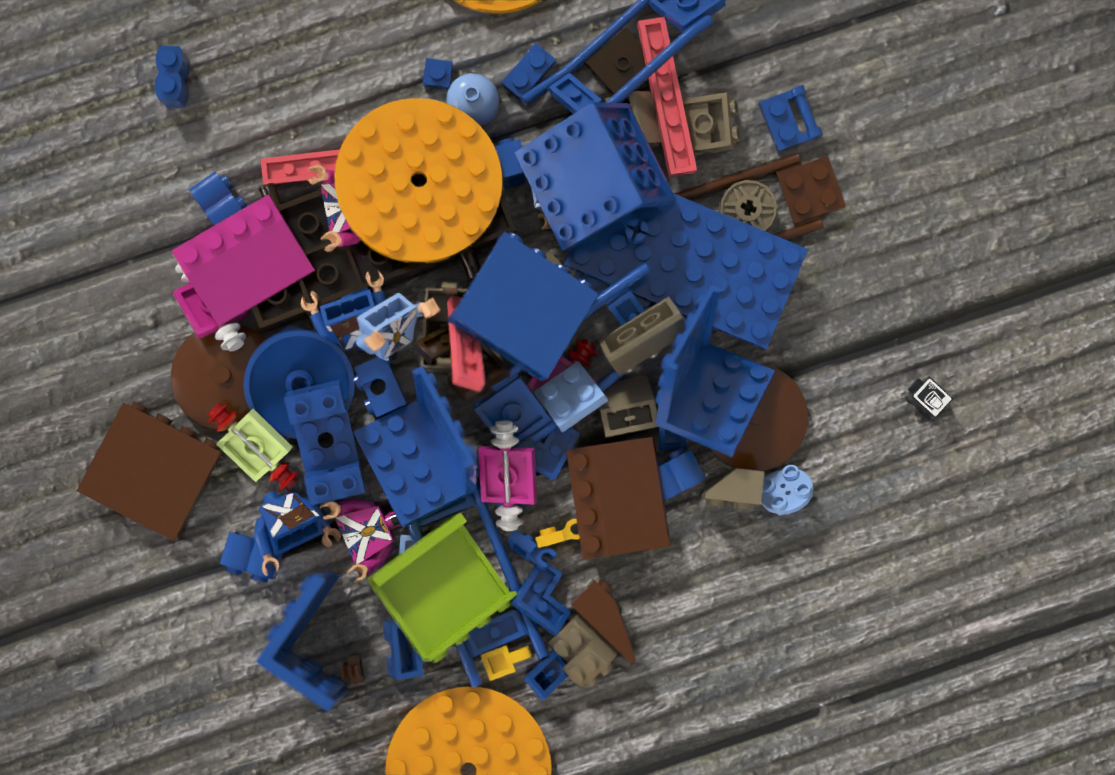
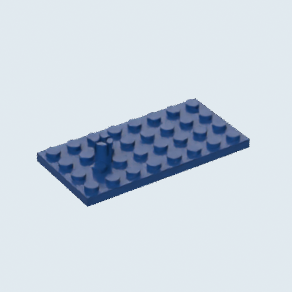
M674 194L675 202L667 206L638 208L570 249L564 263L565 267L610 286L645 262L651 272L629 286V289L634 296L653 304H657L669 296L684 317H688L690 313L695 314V306L700 294H706L710 285L720 288L721 293L713 329L763 350L768 348L808 251L807 248Z

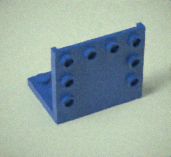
M592 102L514 152L562 251L569 250L638 208L667 206L676 201L665 175L630 105L627 103Z
M710 285L706 294H700L695 306V314L690 313L684 325V329H686L684 334L679 333L673 344V349L675 350L672 355L667 353L662 363L661 369L665 371L662 373L658 384L661 389L655 403L659 404L655 425L733 457L774 376L775 370L710 344L721 293L720 288Z
M423 366L412 371L417 401L353 431L402 528L476 492V477L479 476L476 470L478 468L476 463L478 458L473 447L465 445L461 438L465 434L460 423L457 420L452 421L448 414L452 410L447 399L444 396L440 398L437 391L439 387L432 373L427 374Z
M331 570L307 576L299 588L302 594L297 601L292 599L283 612L286 618L280 626L275 624L266 637L270 641L256 660L257 664L326 711L331 710L345 697L349 691L345 687L346 682L340 680V677L334 674L331 677L321 671L323 669L322 665L313 659L306 661L291 651V648L340 576Z

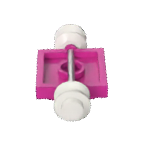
M178 263L175 268L176 272L184 273ZM183 274L181 281L183 283H190L186 275ZM191 283L173 291L175 300L198 339L217 331L215 335L216 340L224 341L221 344L222 350L235 351L243 346L246 334L238 333L240 324L236 322L247 318L248 311L219 327Z
M499 421L495 423L496 426L490 428V431L496 434V438L491 440V444L496 447L481 446L478 449L481 502L503 503V505L495 510V513L501 516V519L496 521V525L502 527L504 531H514L523 524V519L518 518V514L522 513L523 509L516 504L534 505L537 502L535 448L513 447L519 442L518 438L513 437V433L518 430V427L512 425L511 421Z

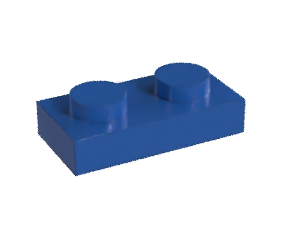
M535 43L501 84L521 101L520 97L539 83L556 63V59Z

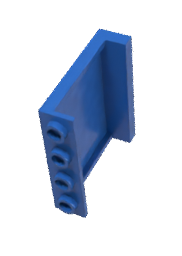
M504 232L497 239L498 242L447 321L533 377L543 381L550 376L598 296V293L592 290L593 286L583 279L577 280L571 276L570 271L563 265H554L546 259L547 256L542 251L535 248L530 249L524 245L523 240L516 234Z

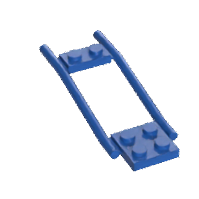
M638 0L566 66L522 95L520 99L527 106L549 91L551 96L573 114L592 102H602L601 98L572 74L642 10L650 5L653 11L661 17H665V20L683 33L606 101V103H621L692 38L713 25V20L710 16L726 6L725 0Z
M644 262L601 292L596 297L583 321L605 303L621 326L645 311L629 289V286L651 272L647 264ZM512 364L509 366L511 369L510 377L492 386L495 391L473 405V407L489 429L496 426V422L511 421L512 425L518 427V430L513 433V437L521 441L530 435L532 440L537 443L559 427L518 374L523 369ZM613 369L596 384L603 392L622 377L625 372L619 375Z
M477 478L476 492L407 526L415 544L423 538L421 527L423 528L476 505L510 591H516L517 593L520 589V584L487 502H481V488ZM518 609L493 618L480 629L477 627L473 628L468 632L470 637L458 646L455 645L472 688L483 684L472 659L473 657L524 637L527 634L538 659L549 656L536 623Z

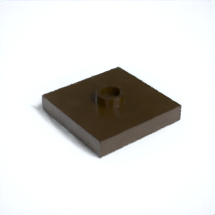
M626 27L585 61L586 66L612 95L618 92L646 66L641 44Z

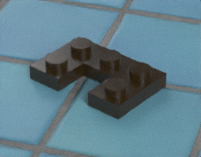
M449 325L415 341V350L430 366L437 363V358L446 359L451 356ZM482 343L481 352L485 385L480 391L456 385L453 382V373L448 375V384L464 400L510 377L511 369L490 348Z

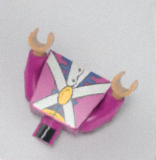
M314 165L309 168L308 171H315L318 178L308 179L309 183L317 184L320 181L324 183L320 184L330 231L322 236L321 240L328 239L332 243L325 250L331 252L337 246L343 247L359 243L361 240L351 230L339 208L335 191V171L325 170L321 165Z
M353 498L336 503H324L320 508L329 507L331 514L323 517V519L329 520L335 517L355 563L347 571V574L351 571H356L359 574V578L353 583L357 584L366 575L383 566L393 551L392 543L396 541L392 530L401 525L394 512L385 515L381 506H375L372 501Z

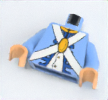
M398 292L357 317L362 335L357 337L356 343L365 352L376 354L380 359L386 361L395 360L398 356L397 351L412 342L414 327L418 318L425 316L428 319L441 310L434 298L427 302L413 305Z

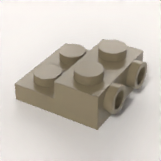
M725 92L682 100L693 153L707 151L709 153L736 150V142L741 141L740 129L734 124V116L739 114L736 99L732 100V96Z
M580 613L548 642L555 652L567 661L562 670L581 688L586 684L591 688L602 675H607L616 665L613 659L619 653Z

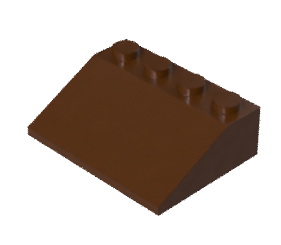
M654 437L566 450L583 560L671 546Z

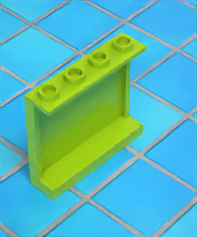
M461 513L451 516L366 579L423 662H431L433 660L436 663L448 654L446 649L454 643L458 646L470 637L468 632L475 627L480 629L492 620L490 615L497 610L500 613L512 605L510 604L512 602L511 599L517 595L516 591L510 592L469 534L463 525L467 521Z

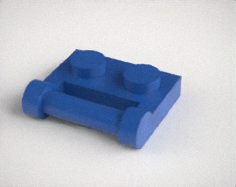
M804 85L760 101L758 104L777 153L812 141L823 135L821 127H817L805 97L807 92ZM794 99L807 128V132L803 134L800 133L788 103Z

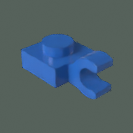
M514 530L509 536V549L529 563L534 562L542 571L548 569V564L542 561L543 557H550L552 560L556 559V553L553 549L537 548L536 541L527 533L522 534Z

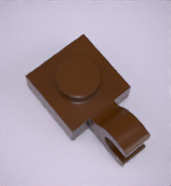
M361 653L349 655L347 662L343 664L344 667L338 668L340 680L350 679L351 685L363 683L365 675Z

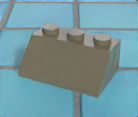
M668 296L598 341L610 364L621 375L624 372H632L638 367L640 362L647 358L658 356L663 348L671 343L674 344L679 333L684 334L686 330L684 329L685 320Z

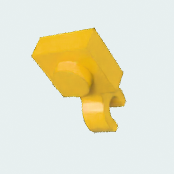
M577 519L569 520L565 528L560 531H556L555 526L539 530L541 536L535 537L538 548L569 539H580L579 534H573L570 530L573 524H577Z
M506 644L481 654V658L491 681L516 672L514 663L530 658L532 653L529 645L510 652Z

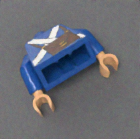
M379 270V279L376 282L370 281V275L368 272L366 273V280L373 288L374 293H371L370 289L322 305L320 306L321 311L317 308L319 297L316 292L311 291V297L314 300L312 304L307 303L304 296H302L301 306L303 309L311 312L310 318L321 338L334 344L338 343L343 350H350L356 347L358 351L365 352L356 343L357 337L362 335L357 317L387 300L385 290L382 291L381 289L384 278Z
M272 491L264 496V505L259 508L261 517L256 520L254 539L259 555L263 556L264 559L262 565L264 575L268 576L265 568L268 563L274 564L276 572H278L279 562L272 558L271 553L273 552L277 556L323 534V532L325 534L322 537V543L328 548L332 546L328 535H332L336 542H339L341 539L340 531L330 527V520L323 519L327 515L323 508H320V504L310 506L309 499L301 498L295 492H290L280 497L277 492Z

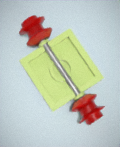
M218 403L207 414L211 417L208 423L215 421L218 424L217 432L225 431L226 429L229 432L216 445L255 482L270 470L272 473L270 474L269 482L277 481L280 484L279 491L283 488L288 491L299 480L296 477L299 471L291 472L288 469L290 462L280 464L278 461L292 449V446L254 409L237 423L235 421L237 411L230 413L226 409L228 403L224 406Z

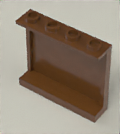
M133 401L132 405L122 403L76 491L173 541H180L185 533L183 527L220 456L224 457L226 453L219 450V447L216 445L217 442L208 438L203 442L195 438L197 434L195 431L185 426H182L179 430L171 426L173 420L159 413L154 417L147 413L149 408Z

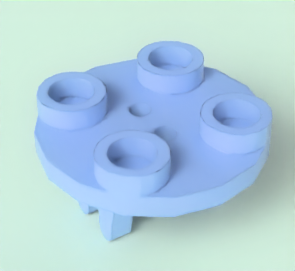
M787 465L783 469L771 473L763 480L762 505L768 511L778 514V516L799 511L808 504L813 496L814 487L810 477L805 472L798 470V467L795 465Z

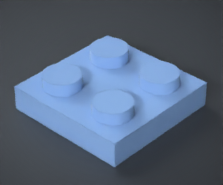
M579 361L534 391V394L562 433L608 401Z

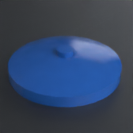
M287 330L269 337L253 352L245 369L244 394L250 411L254 409L281 436L297 438L294 425H290L284 401L286 392L340 380L348 410L355 390L354 373L347 355L337 343L334 344L321 338L318 332L312 330Z

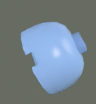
M468 73L459 76L452 82L447 92L446 104L463 111L480 126L494 120L499 111L500 99L497 88L489 78L481 74Z

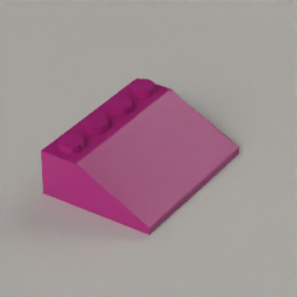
M269 194L172 250L184 274L219 327L315 271Z

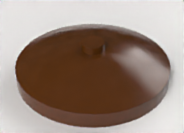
M240 324L238 333H245L246 339L243 341V346L238 350H222L221 344L224 341L216 340L215 335L217 331L201 339H198L194 332L183 342L174 357L171 369V386L174 397L180 408L189 418L207 428L217 430L218 424L215 421L208 423L211 417L207 414L218 403L222 406L228 403L226 409L230 413L237 411L235 420L237 423L250 412L244 394L245 369L253 352L266 339L255 330Z
M761 364L775 370V373L733 457L709 448L715 457L732 468L754 471L775 468L791 458L804 440L808 426L806 401L797 384L787 374L775 367Z

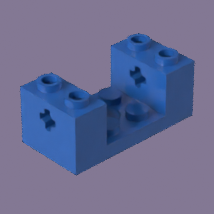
M336 380L286 392L284 401L290 425H294L310 506L365 493V480L341 381ZM328 432L332 434L334 442L330 446H322L318 442V436L321 433Z

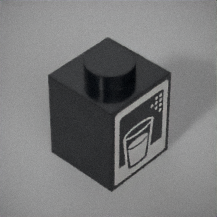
M930 376L922 380L917 378L907 389L910 393L905 398L928 420L936 419L954 399Z

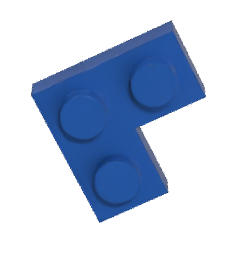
M571 427L562 433L557 428L548 435L544 444L541 442L535 443L530 436H526L513 447L535 448L536 471L555 481L567 459L566 450L573 448L581 433Z
M542 558V561L548 564V569L542 571L534 564L510 604L554 636L560 632L571 611L550 596L563 573Z

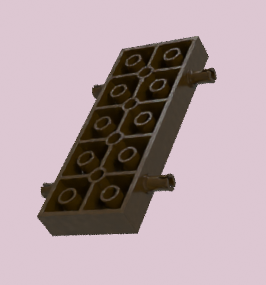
M415 174L411 177V182L416 187H422L427 182L424 174ZM275 183L267 184L270 192L269 196L276 203L315 271L252 309L259 328L265 333L302 318H308L312 330L317 332L310 318L311 312L303 309L301 306L302 296H304L307 303H314L311 291L316 292L318 295L317 308L321 311L320 306L339 300L341 297L361 289L368 288L373 292V288L366 280L367 272L370 275V281L376 282L379 279V270L384 278L383 285L381 286L383 288L456 259L461 260L467 280L473 281L475 277L472 269L475 270L476 275L481 269L476 256L477 251L495 245L498 242L497 239L504 232L517 235V230L501 192L495 216L484 234L468 249L448 259L431 263L402 262L374 251L362 241L354 245L337 246L331 252H327L325 248L332 243L328 239L321 240V237L330 231L321 189L282 204ZM264 185L259 188L262 198L269 194Z

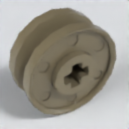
M744 180L734 183L726 190L719 204L720 213L763 231L769 229L776 217L777 203L774 194L766 185L758 181ZM746 204H749L751 206L750 210L754 211L749 216L744 215L745 210L741 209Z

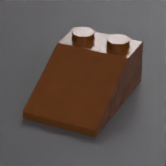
M592 579L570 603L633 664L636 659L616 602L610 596L614 591L602 579L598 583Z

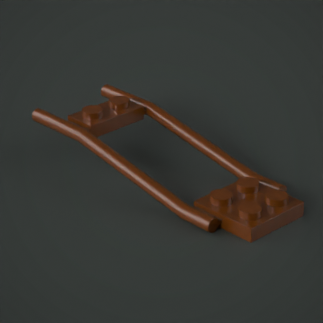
M798 153L674 193L690 200L731 187L734 183L753 180L776 172L795 227L773 235L787 241L823 229L824 225L820 216L845 208L846 206L829 157L825 156L802 165Z

